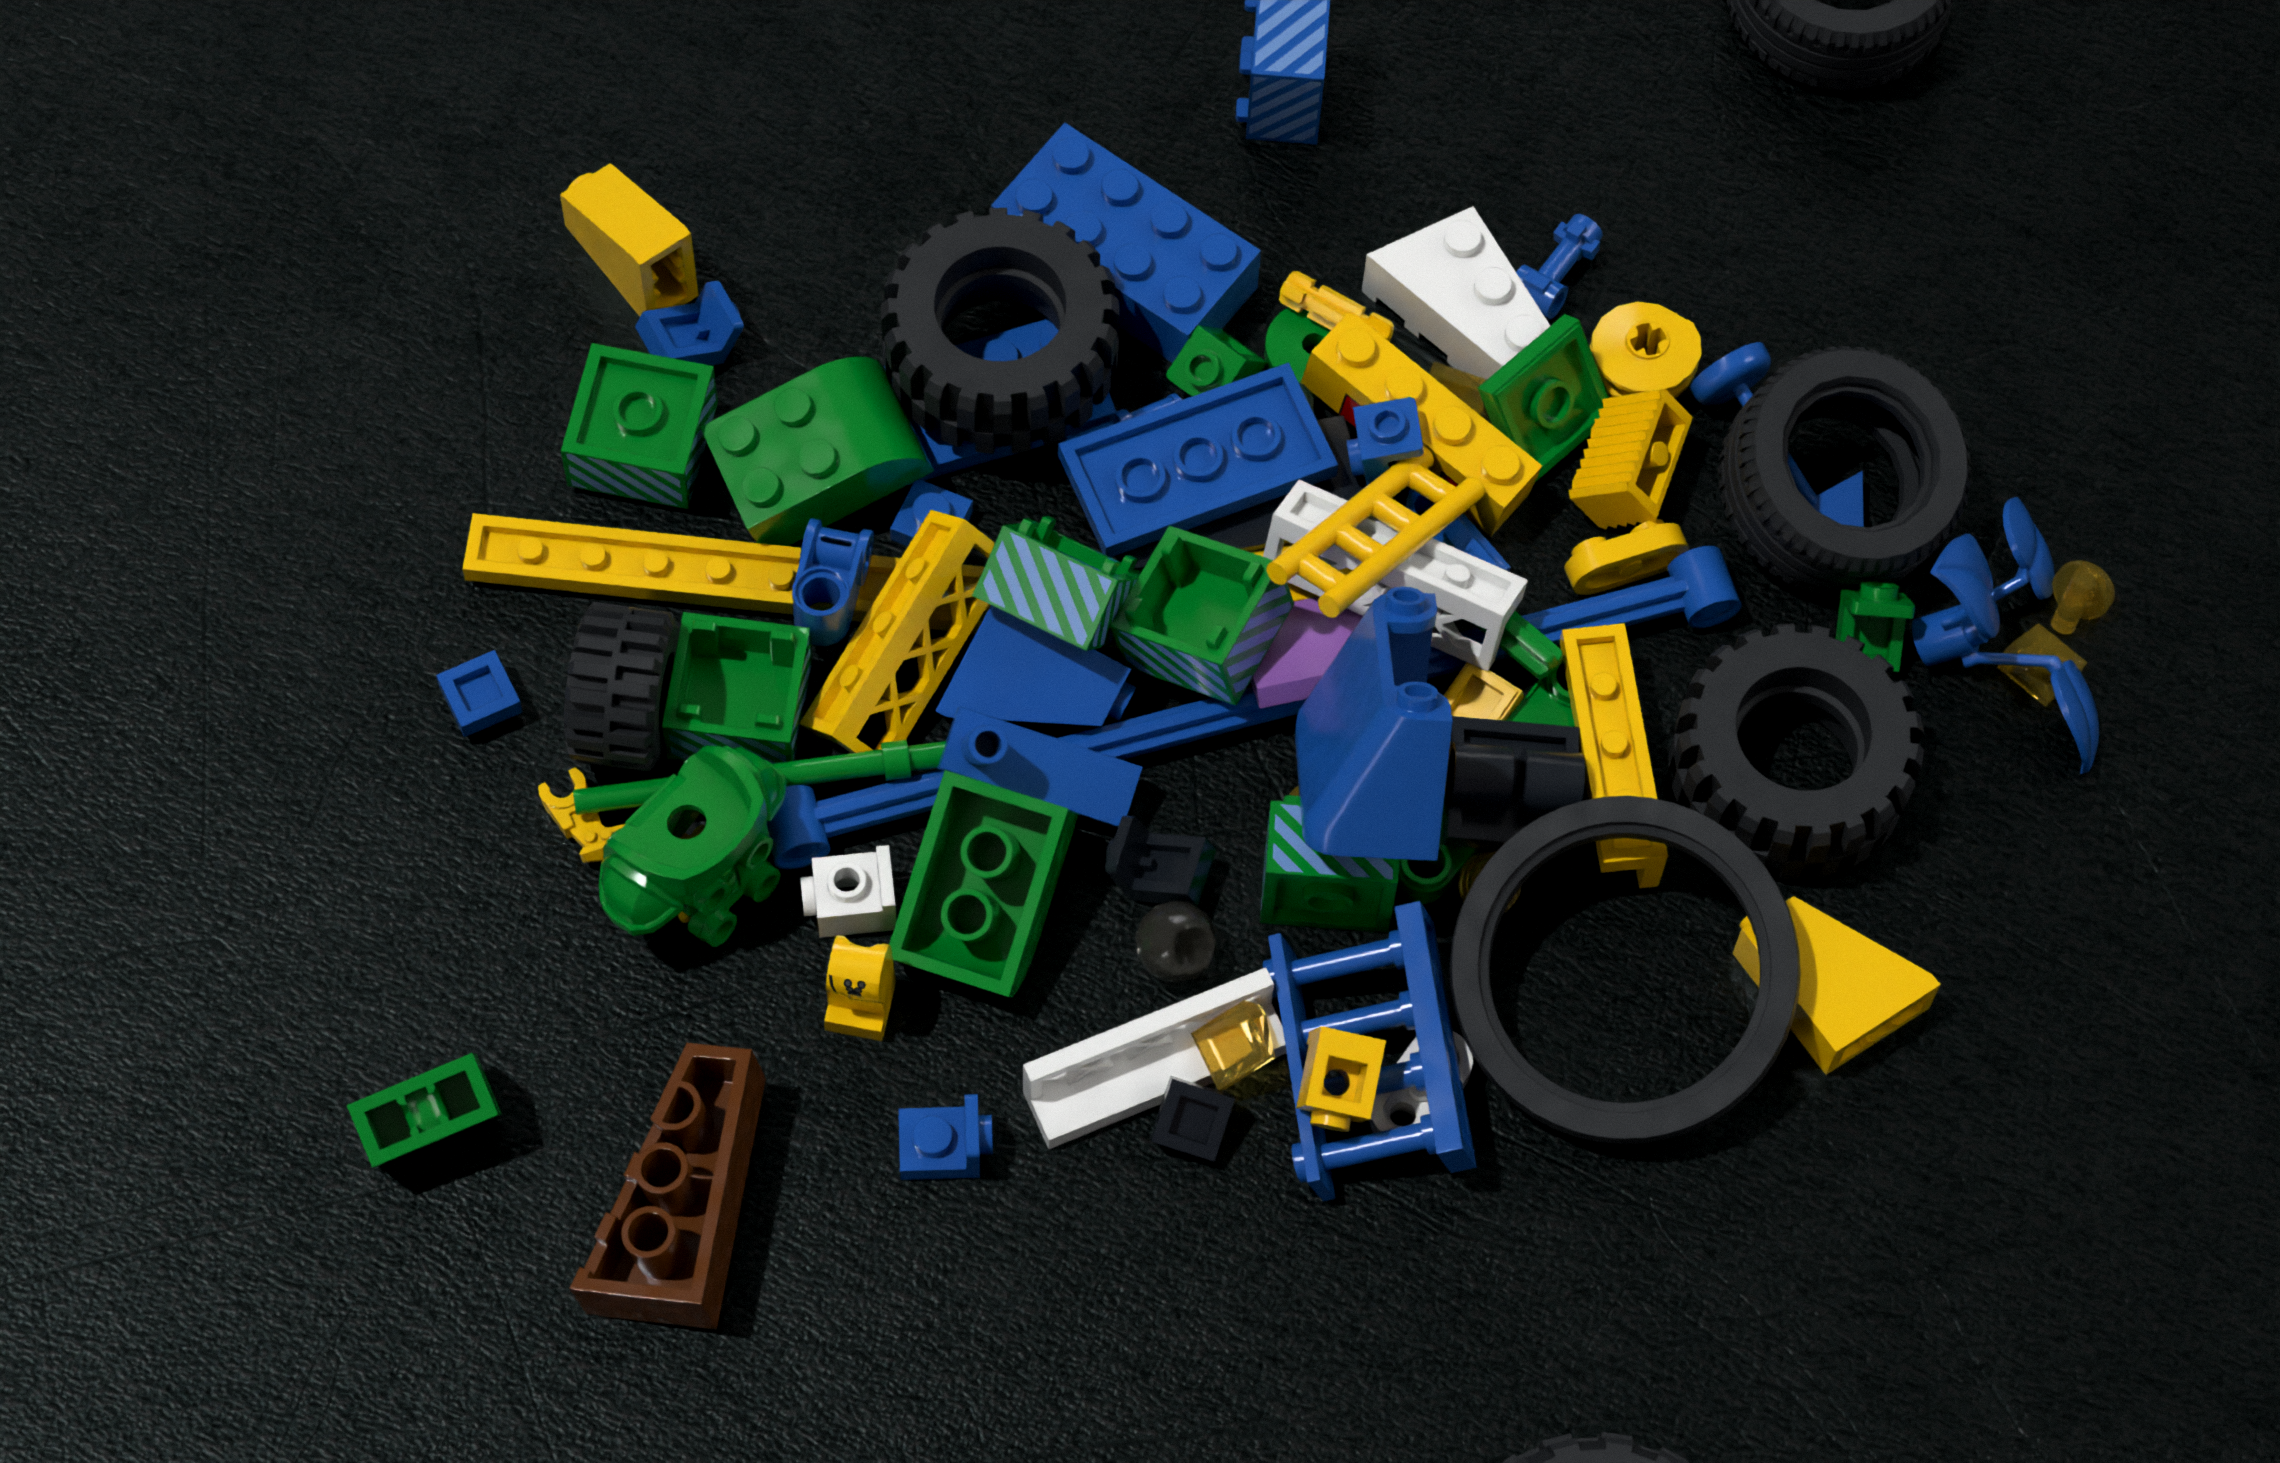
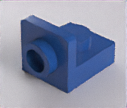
M978 1094L964 1095L965 1107L899 1109L900 1180L980 1178V1155H993L992 1115H978Z

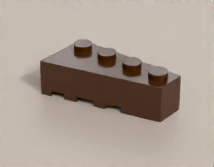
M686 1043L650 1120L653 1125L639 1153L634 1152L624 1173L626 1181L611 1213H605L594 1238L597 1242L584 1268L579 1267L569 1288L586 1315L717 1330L766 1080L752 1049Z

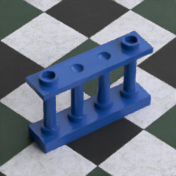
M1420 901L1395 906L1398 930L1390 931L1388 939L1297 959L1296 953L1281 933L1268 936L1272 959L1264 960L1263 968H1267L1274 983L1272 999L1278 998L1295 1109L1309 1046L1307 1045L1309 1031L1323 1026L1363 1035L1406 1025L1408 1031L1416 1030L1419 1052L1410 1053V1061L1381 1067L1376 1095L1415 1086L1418 1092L1426 1091L1430 1114L1422 1115L1420 1123L1327 1143L1325 1129L1310 1124L1312 1112L1296 1109L1301 1142L1292 1144V1158L1295 1171L1300 1183L1307 1182L1322 1201L1336 1199L1331 1173L1332 1169L1427 1149L1429 1155L1437 1153L1450 1173L1477 1168L1435 926ZM1395 964L1398 970L1405 968L1409 990L1400 992L1399 999L1307 1020L1301 985ZM1343 1076L1325 1079L1324 1086L1330 1094L1338 1096L1345 1089V1080Z

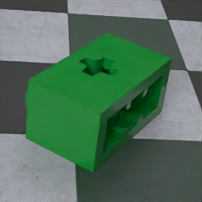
M470 1053L347 1105L372 1168L502 1115L477 1053Z

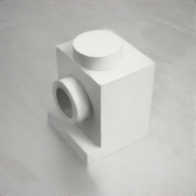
M889 845L876 846V852L812 858L813 876L800 877L804 916L817 915L819 938L894 930L896 907ZM857 886L854 890L849 892H844L838 889L842 887Z

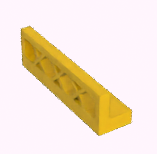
M930 510L799 724L815 736L836 743L850 753L872 751L873 749L856 737L871 714L884 711L886 732L875 750H880L881 743L906 740L988 603L972 596L977 583L963 585L961 566L973 547L989 558L995 542L965 519ZM950 603L952 624L943 637L931 640L928 621L936 606ZM917 657L918 680L911 690L898 693L895 675L903 660Z
M1625 623L1563 629L1559 641L1564 655L1563 664L1574 725L1579 727V753H1583L1585 760V787L1588 800L1609 796H1637L1657 799ZM1631 838L1595 841L1601 873L1636 869L1639 888L1659 886L1668 858L1665 844Z

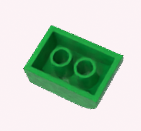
M869 357L843 358L818 366L700 427L747 530L757 543L789 546L804 538L807 524L811 518L821 520L822 526L826 527L934 472L915 429L892 387L891 379L887 375L884 366L879 361Z
M944 770L889 943L892 949L893 960L1003 996L1013 997L1020 988L1033 959L1079 813L1056 804Z

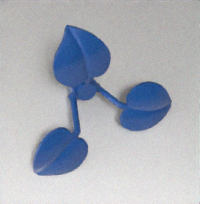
M2013 497L2005 503L2003 526L2009 547L2019 564L2015 577L1993 589L1992 574L1977 540L1971 534L1956 537L1942 551L1930 573L1942 581L1954 593L1961 604L1914 619L1912 621L1914 644L1921 660L1927 667L1961 657L1965 668L1978 664L2046 668L2051 673V683L2056 700L2081 756L2080 774L2087 773L2093 765L2097 752L2099 721L2091 691L2074 661L2067 660L2061 662L2059 657L2054 655L1979 652V645L1988 642V639L1994 638L1999 632L2000 617L1995 601L2023 587L2028 582L2039 600L2050 597L2054 591L2055 571L2048 546L2039 529L2033 523L2024 504L2018 497Z

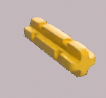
M1293 271L1284 281L1279 300L1283 305L1298 313L1302 312L1303 309L1309 311L1307 318L1329 330H1332L1351 310L1390 342L1394 330L1392 321L1375 312L1371 313L1370 316L1364 314L1366 307L1325 285H1322L1320 289L1314 286L1316 280L1299 271Z

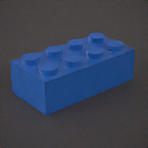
M1066 123L1058 129L991 205V208H1007V215L1023 216L1024 210L1043 214V223L1053 226L1056 221H1060L1074 229L1075 243L1078 244L1082 240L1089 241L1100 254V266L1103 265L1109 268L1115 281V297L1119 299V328L1171 363L1174 362L1197 325L1223 329L1258 288L1260 249Z

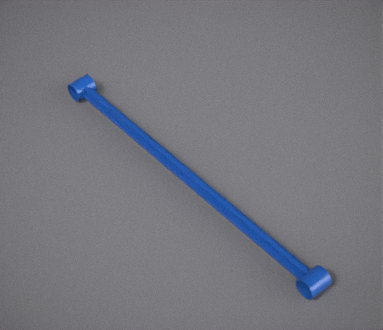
M1702 546L1686 551L1674 558L1667 567L1670 576L1668 578L1523 615L1522 617L1554 644L1560 645L1559 640L1563 629L1625 623V627L1681 612H1684L1690 627L1707 628L1723 623L1735 616L1740 611L1742 604L1721 550L1716 546ZM1477 628L1460 632L1462 636L1483 644L1485 635ZM1431 646L1428 679L1461 671L1466 661ZM1499 647L1494 662L1511 658ZM1250 687L1246 688L1237 706L1212 697L1057 739L1125 760L1296 715L1306 699L1260 709L1254 691ZM938 769L915 775L911 778L896 780L816 801L814 791L809 786H787L785 800L781 808L771 821H767L769 837L773 839L771 854L775 866L780 869H798L812 865V858L826 857L829 854L831 848L828 838L932 811L944 771Z

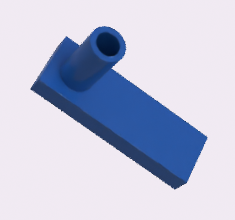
M961 706L956 709L937 769L943 771L947 770L1071 809L1079 813L1080 816L1118 828L1122 816H1127L1143 768L1142 766Z

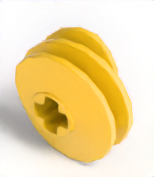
M1645 302L1620 305L1605 314L1593 331L1590 344L1592 355L1607 394L1611 397L1666 389L1674 398H1677L1692 383L1702 355L1701 337L1693 322L1659 304Z

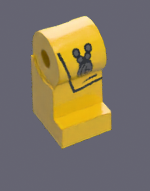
M836 936L826 977L828 1006L824 1018L825 1031L883 1041L896 985L892 949L889 944L882 943L871 947H863L850 942L845 936Z

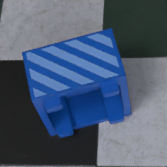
M1245 0V11L1256 12L1254 37L1244 36L1242 38L1239 66L1241 74L1251 75L1249 98L1237 99L1235 116L1237 121L1247 122L1246 139L1317 145L1325 76L1330 0Z

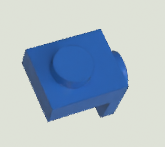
M717 280L705 283L695 303L643 311L635 328L650 354L714 366L724 364L741 334L744 324L738 308L731 302L722 284Z
M1407 397L1353 407L1358 438L1346 440L1353 477L1365 475L1366 484L1368 485L1390 468L1389 462L1420 457L1424 454L1417 405L1414 398Z

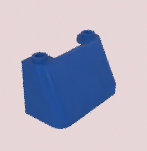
M1401 586L1391 588L1386 594L1374 599L1298 711L1295 745L1302 836L1305 844L1315 851L1327 855L1429 861H1437L1453 720L1448 699L1440 694L1434 686L1427 683L1432 632L1437 616L1435 593H1423L1412 587Z

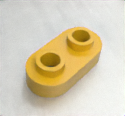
M1657 519L1655 523L1646 521L1638 525L1629 534L1606 540L1604 537H1593L1579 543L1573 548L1571 552L1572 557L1566 562L1564 569L1576 594L1591 595L1668 571L1669 563L1680 554L1689 551L1690 548L1678 524L1664 523L1663 520Z

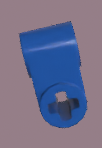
M811 518L809 520L802 542L799 567L793 584L792 599L794 626L810 628L812 645L829 646L838 643L846 636L850 629L861 586L864 585L871 562L874 543L873 530L863 529L860 534L823 527L819 519ZM818 602H827L834 605L831 609L825 611L809 608L812 604Z

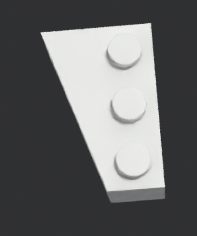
M1474 206L1366 255L1362 292L1375 303L1381 300L1405 320L1404 327L1417 338L1423 335L1448 356L1447 362L1477 387L1550 327V324Z

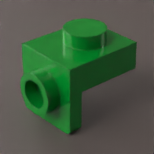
M1864 581L1861 582L1860 590L1841 588L1835 639L1844 642L1847 635L1865 643L1862 651L1865 655L1873 659L1879 654L1894 667L1893 672H1900L1906 618H1914L1915 604L1904 593H1899V586L1892 583Z

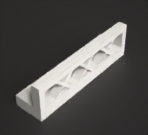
M1298 480L1273 513L1263 557L1274 560L1282 553L1285 540L1294 544L1345 504L1347 500L1302 480ZM1371 515L1355 527L1382 545L1399 533ZM1432 538L1347 609L1363 616L1374 599L1386 594L1388 590L1394 587H1412L1423 593H1435L1437 616L1433 627L1431 646L1488 671L1496 659L1505 625L1523 599L1528 580ZM1336 545L1331 546L1318 557L1337 570L1344 568L1354 570L1362 563ZM1297 574L1288 581V583L1317 596L1325 593ZM1464 619L1487 629L1483 644L1462 636L1453 621Z
M1265 967L1023 1064V1094L1048 1149L1160 1105L1170 1075L1207 1086L1286 1054L1283 1027L1272 1006L1274 983L1267 968Z

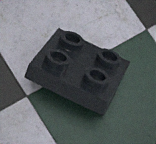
M1452 716L1453 723L1446 778L1444 846L1499 850L1511 837L1538 818L1561 807L1583 800L1585 760L1583 753H1579V727ZM1577 847L1558 856L1572 857Z

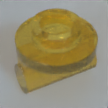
M2082 560L2068 562L2059 569L2052 582L2053 594L2059 605L2051 620V626L2059 633L2071 634L2074 632L2080 618L2095 619L2107 612L2114 601L2115 589L2110 577L2103 569L2093 563Z

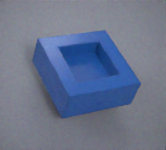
M918 479L914 481L890 528L891 540L908 547L930 510L969 521L973 513V500Z
M495 650L436 675L439 688L464 738L523 712L521 702Z

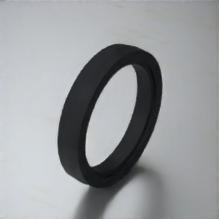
M1637 796L1601 797L1561 807L1538 818L1505 842L1479 873L1463 902L1454 930L1450 956V987L1459 1027L1470 1052L1493 1085L1519 1109L1555 1130L1586 1140L1612 1144H1643L1687 1134L1716 1120L1747 1097L1772 1067L1786 1042L1796 1012L1801 976L1800 951L1796 929L1788 905L1775 880L1752 850L1726 828L1695 810L1668 801ZM1631 838L1662 843L1691 855L1709 867L1727 884L1744 908L1756 938L1760 960V984L1756 1007L1747 1029L1731 1054L1709 1075L1691 1087L1670 1096L1644 1102L1616 1103L1587 1098L1558 1086L1540 1074L1522 1057L1505 1033L1497 1016L1490 985L1491 950L1495 933L1504 911L1518 889L1534 872L1558 855L1584 844L1607 839Z

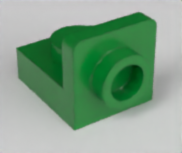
M1197 325L1168 369L1166 376L1186 393L1195 396L1260 373L1268 362L1221 328Z

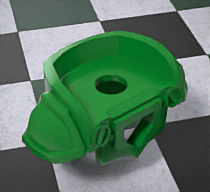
M706 745L696 754L690 756L682 765L678 776L673 774L625 821L626 825L622 829L615 831L605 843L599 877V897L605 914L615 925L632 936L654 933L683 911L691 917L688 922V930L701 941L707 942L712 947H718L723 944L732 934L737 924V916L729 911V908L742 895L750 897L755 902H762L772 894L779 883L780 871L767 860L773 847V839L769 837L767 821H771L785 800L787 786L785 775L769 761L762 759L743 747L731 748L729 746ZM699 814H703L706 818L704 830L696 837L680 839Z

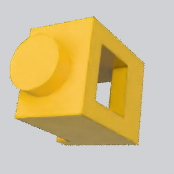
M1323 1026L1309 1031L1307 1045L1309 1046L1296 1109L1312 1112L1311 1125L1334 1131L1349 1132L1351 1121L1361 1123L1371 1120L1386 1040ZM1329 1071L1339 1072L1345 1080V1089L1338 1096L1330 1094L1324 1086V1078Z

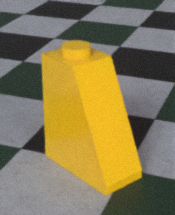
M611 163L595 173H586L579 176L569 185L566 191L560 194L565 226L639 317L643 311L684 305L699 296L690 231Z
M1795 896L1786 900L1796 929L1801 972L1799 998L1790 1029L1825 1075L1930 1008L1941 985L1933 974ZM1746 916L1739 925L1741 931L1732 954L1759 987L1760 960L1758 947L1751 923Z

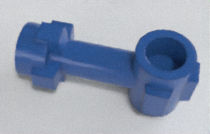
M1575 214L1567 224L1564 222L1559 224L1553 232L1554 241L1559 243V245L1539 271L1527 265H1522L1516 271L1542 314L1548 319H1552L1558 314L1566 300L1568 287L1560 282L1568 271L1582 257L1592 260L1600 250V240L1603 237L1602 230L1592 219L1585 215Z

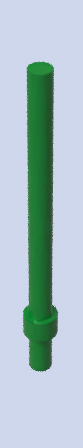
M907 740L881 743L880 750L773 763V765L785 775L787 786L811 785L885 775L886 781L911 778V771L937 768L946 741L911 746L907 745ZM670 777L574 789L576 815L640 807Z

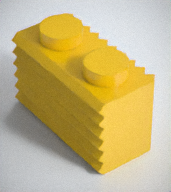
M1666 389L1602 399L1603 408L1598 409L1600 418L1594 419L1595 423L1591 429V438L1587 439L1589 448L1583 449L1585 458L1580 459L1581 468L1576 470L1572 480V489L1568 490L1570 499L1598 527L1606 530L1608 526L1617 528V525L1626 527L1627 523L1635 526L1637 522L1651 521L1655 523L1693 417Z

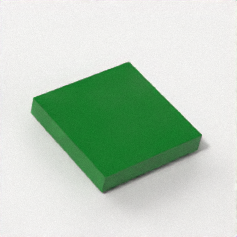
M1566 314L1477 387L1492 425L1542 465L1536 481L1591 435V429L1595 423L1594 419L1600 418L1598 409L1603 408L1602 399L1609 397L1579 319Z

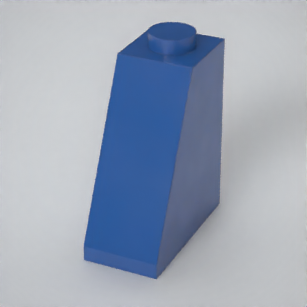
M991 605L935 711L945 717L954 718L957 707L961 706L1003 721L1102 727L1108 715L1118 721L1120 720L1137 687L1126 682L1131 672L1130 668L1094 649L1085 651Z

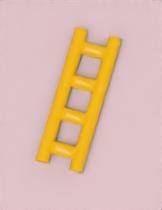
M1423 446L1424 454L1422 456L1396 462L1267 565V574L1278 585L1285 584L1297 574L1325 592L1318 599L1319 609L1327 617L1335 618L1478 502L1485 494L1484 486L1477 478L1468 477L1455 487L1428 470L1434 464L1433 454L1427 447ZM1407 486L1435 504L1419 516L1392 498ZM1371 515L1399 533L1382 545L1355 527ZM1336 545L1362 563L1345 575L1318 557L1331 546Z

